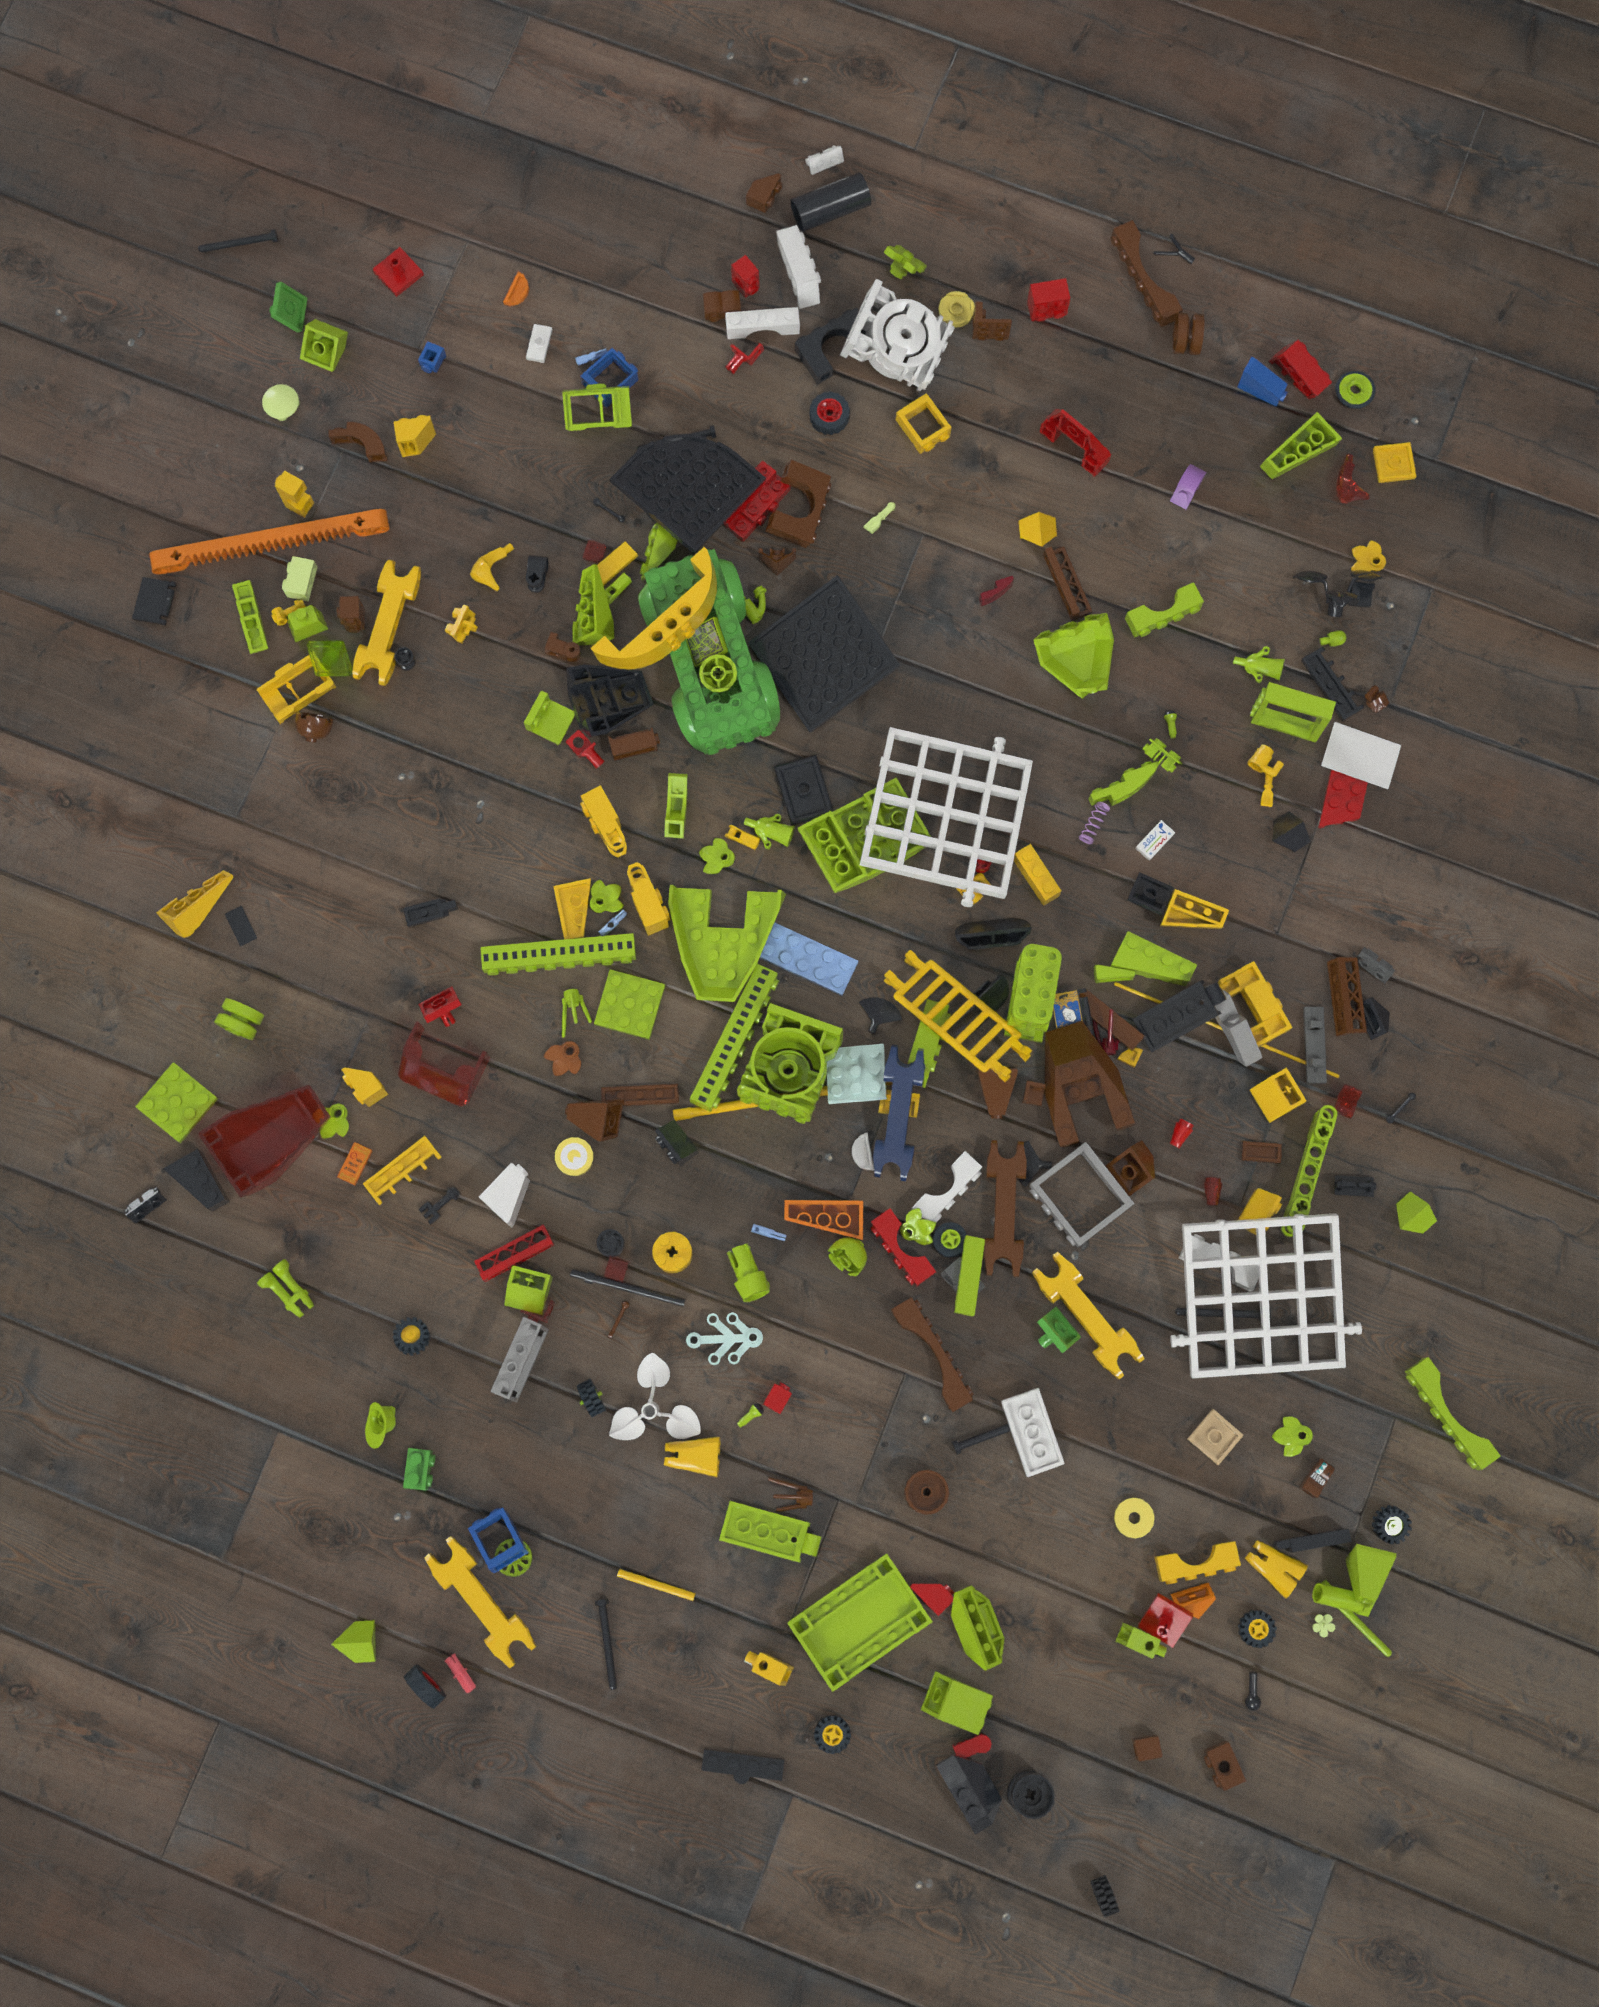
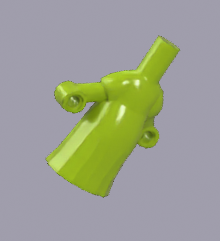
M1265 646L1261 651L1251 654L1246 659L1235 656L1233 664L1244 666L1245 670L1254 676L1255 681L1260 683L1263 679L1262 675L1280 681L1285 659L1262 658L1263 655H1268L1270 648Z
M775 814L770 818L763 817L758 821L745 818L744 825L755 828L757 836L762 839L767 850L772 845L767 840V837L789 847L795 831V826L779 823L781 821L780 814Z

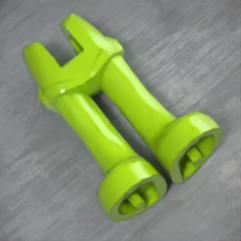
M284 1259L272 1271L294 1293L292 1297L278 1282L272 1272L264 1275L257 1284L261 1288H270L286 1305L287 1311H291L301 1318L304 1313L295 1302L301 1299L309 1309L313 1308L314 1304L308 1296V1291L303 1290L289 1272L290 1264Z

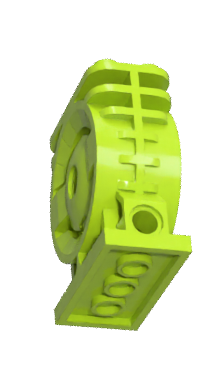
M1029 944L1020 953L1019 960L1016 962L1006 1021L1008 1022L1007 1025L1013 1026L1021 1033L1020 1039L1042 1043L1043 1034L1047 1032L1053 1013L1062 959L1060 951L1056 948ZM1005 1030L1004 1036L1011 1037L1012 1035Z
M770 1003L762 1025L764 1036L753 1049L750 1061L746 1065L745 1073L742 1075L741 1083L738 1085L737 1094L743 1103L757 1104L763 1110L769 1111L771 1109L782 1117L790 1116L795 1118V1121L805 1124L810 1122L812 1113L816 1108V1103L819 1100L820 1092L824 1086L827 1075V1061L834 1059L839 1047H841L843 1029ZM799 1052L803 1053L808 1057V1059L812 1063L813 1069L818 1071L819 1073L810 1070V1066L807 1059ZM787 1068H791L793 1070V1073L787 1075L783 1071ZM756 1071L766 1074L770 1085L775 1090L790 1095H779L772 1091L766 1084L764 1076L757 1075ZM803 1088L806 1089V1090H804V1091H802V1092L796 1093V1092L802 1090Z

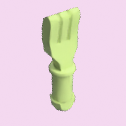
M888 503L876 517H873L864 525V528L873 534L881 526V521L885 520L891 511L895 509V503Z

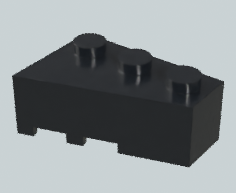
M196 1149L163 1168L207 1209L215 1211L230 1202L202 1151Z

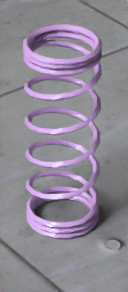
M1097 802L1095 808L1097 806L1103 811L1107 812L1110 810V807L1103 802ZM1097 808L1096 810L1092 811V815L1093 812H1100L1105 816L1107 815L1106 813L1099 811ZM1093 815V817H1090V818L1097 819V820L1100 821V822H1103V820H1101V819H1099V818H1096L1094 815ZM1090 822V824H1085V828H1086V829H1087L1086 825H1093L1094 827L1100 829L1099 826L1094 825V824H1092L1091 822ZM1088 829L1084 830L1086 832H1090L1093 835H1097L1096 833L1089 831ZM1082 831L1079 839L1087 844H1092L1094 840L1084 835V831Z

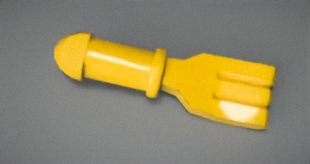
M1265 773V790L1261 796V806L1272 807L1273 792L1271 789L1273 788V777Z

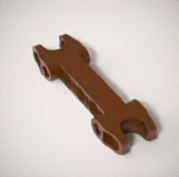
M991 1140L990 1152L987 1158L986 1177L996 1178L994 1238H984L983 1258L986 1276H992L993 1265L997 1259L1005 1258L1012 1264L1013 1277H1019L1020 1266L1023 1260L1024 1240L1014 1239L1016 1179H1026L1027 1159L1024 1151V1141L1017 1142L1014 1157L1005 1159L998 1153L997 1140Z

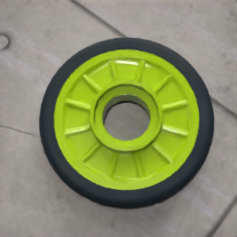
M1350 371L1343 374L1338 379L1335 387L1336 396L1339 401L1353 409L1363 408L1370 404L1374 399L1376 391L1373 380L1367 374L1360 371ZM1351 387H1359L1360 393H1353Z

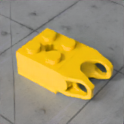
M601 785L581 795V809L586 818L590 817L589 822L594 833H599L613 856L619 858L627 853V845L620 829L619 817ZM617 842L621 843L619 846H613ZM623 848V851L620 852V853L614 852V851H618L619 849Z
M638 862L629 865L627 875L633 889L631 893L632 899L647 935L649 936L668 928L670 915L666 906H661L663 901L658 888L654 889L643 865ZM635 867H639V868H640V869H637V870L631 872V870H632L633 868H635ZM635 874H641L638 878L633 877Z

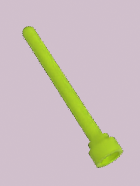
M1327 1580L1321 1582L1323 1584L1331 1585ZM1339 1609L1386 1657L1392 1655V1651L1353 1612Z

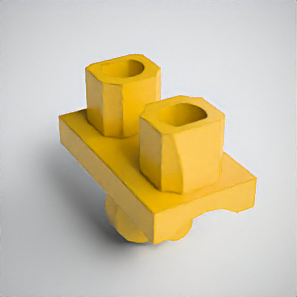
M463 605L462 608H455L452 613V617L456 620L455 624H447L445 632L458 643H463L470 631H477L478 627L474 624L476 614L466 605Z

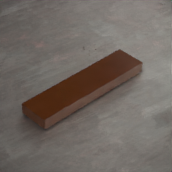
M1088 990L1085 993H1080V998L1088 996L1092 1020L1108 1032L1109 1010L1111 1008ZM1113 1011L1112 1036L1130 1051H1133L1145 1036Z
M678 1084L601 1087V1100L622 1099L624 1100L623 1106L679 1104Z

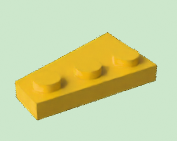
M591 878L553 886L564 939L584 938Z

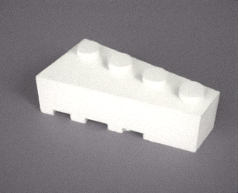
M797 225L776 231L778 246L784 264H786L794 294L797 295L799 309L819 304L818 283H821L819 273L814 270L816 267L813 258H809V247L804 245L805 238L803 232H799Z

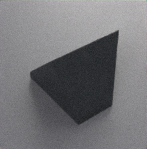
M1290 811L1273 821V842L1293 850L1294 853L1311 842L1304 821Z

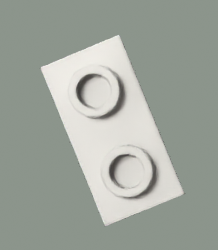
M834 145L824 150L822 154L817 153L808 156L805 161L807 166L810 167L811 175L844 162L841 146L835 147Z

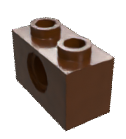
M1225 1740L1204 1750L1206 1754L1203 1757L1207 1767L1212 1768L1214 1772L1212 1779L1217 1788L1220 1787L1223 1791H1226L1246 1782L1228 1741ZM1222 1761H1226L1228 1764V1768L1224 1772H1220L1218 1769V1765Z

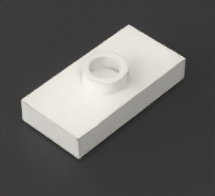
M534 324L526 355L527 360L545 362L553 331L552 327Z

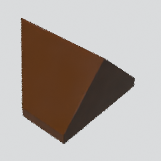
M759 548V559L778 576L796 559V548H792V552L789 554H785V548L782 550L770 548V554H765L762 548Z

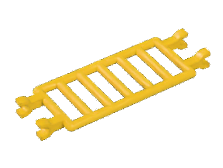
M909 950L905 954L906 959L904 962L913 966L917 972L905 984L891 970L884 974L886 977L884 982L897 990L894 994L895 1000L980 1071L987 1072L989 1069H992L1001 1080L1006 1082L1010 1078L1011 1070L1001 1065L998 1060L1010 1048L1018 1053L1025 1062L1031 1057L1030 1053L1032 1050L1018 1041L1021 1038V1033L1016 1028L1007 1025L1008 1022L933 960H928L924 963L913 951ZM932 969L939 976L911 1003L903 995ZM944 981H947L954 987L927 1014L918 1009ZM960 992L968 1000L940 1027L932 1019ZM973 1005H976L982 1012L954 1039L946 1031ZM989 1016L997 1024L970 1051L967 1050L961 1043ZM1002 1029H1005L1012 1036L983 1063L976 1055Z

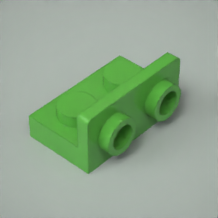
M408 1448L403 1488L428 1491V1487L432 1486L433 1475H430V1470L435 1464L433 1450Z

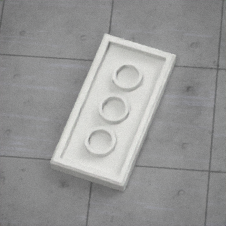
M1039 1388L1002 1400L1001 1403L1026 1477L1065 1464Z

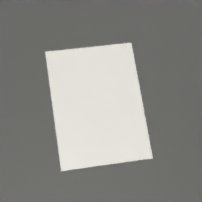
M1334 722L1321 766L1388 789L1401 745Z

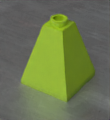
M1356 1544L1346 1557L1345 1562L1355 1600L1361 1606L1372 1607L1376 1602L1396 1559V1553Z

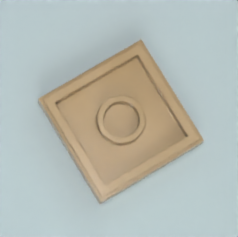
M1212 1409L1187 1439L1216 1465H1219L1244 1435L1217 1411Z

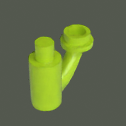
M759 586L753 592L755 594L754 597L756 599L759 598L758 608H756L750 598L746 599L744 596L746 616L752 624L759 622L765 612V593L767 590L763 586Z

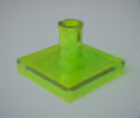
M308 641L307 649L316 676L352 675L353 669L344 641Z

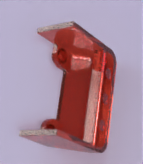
M416 1021L403 1048L398 1070L399 1078L411 1086L456 1106L467 1105L490 1056L487 1052L482 1051L475 1068L469 1065H462L456 1070L454 1076L421 1062L423 1049L418 1044L424 1027Z

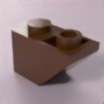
M777 173L753 181L746 194V205L766 213L768 208L773 206L776 193H780L782 189L781 174Z

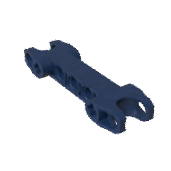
M892 1044L883 1078V1081L893 1083L886 1138L885 1140L876 1139L873 1155L874 1177L880 1178L883 1165L893 1162L900 1167V1181L907 1180L908 1172L913 1162L915 1145L906 1144V1135L913 1086L922 1087L924 1081L925 1062L924 1049L918 1048L916 1060L913 1063L905 1064L898 1058V1045Z

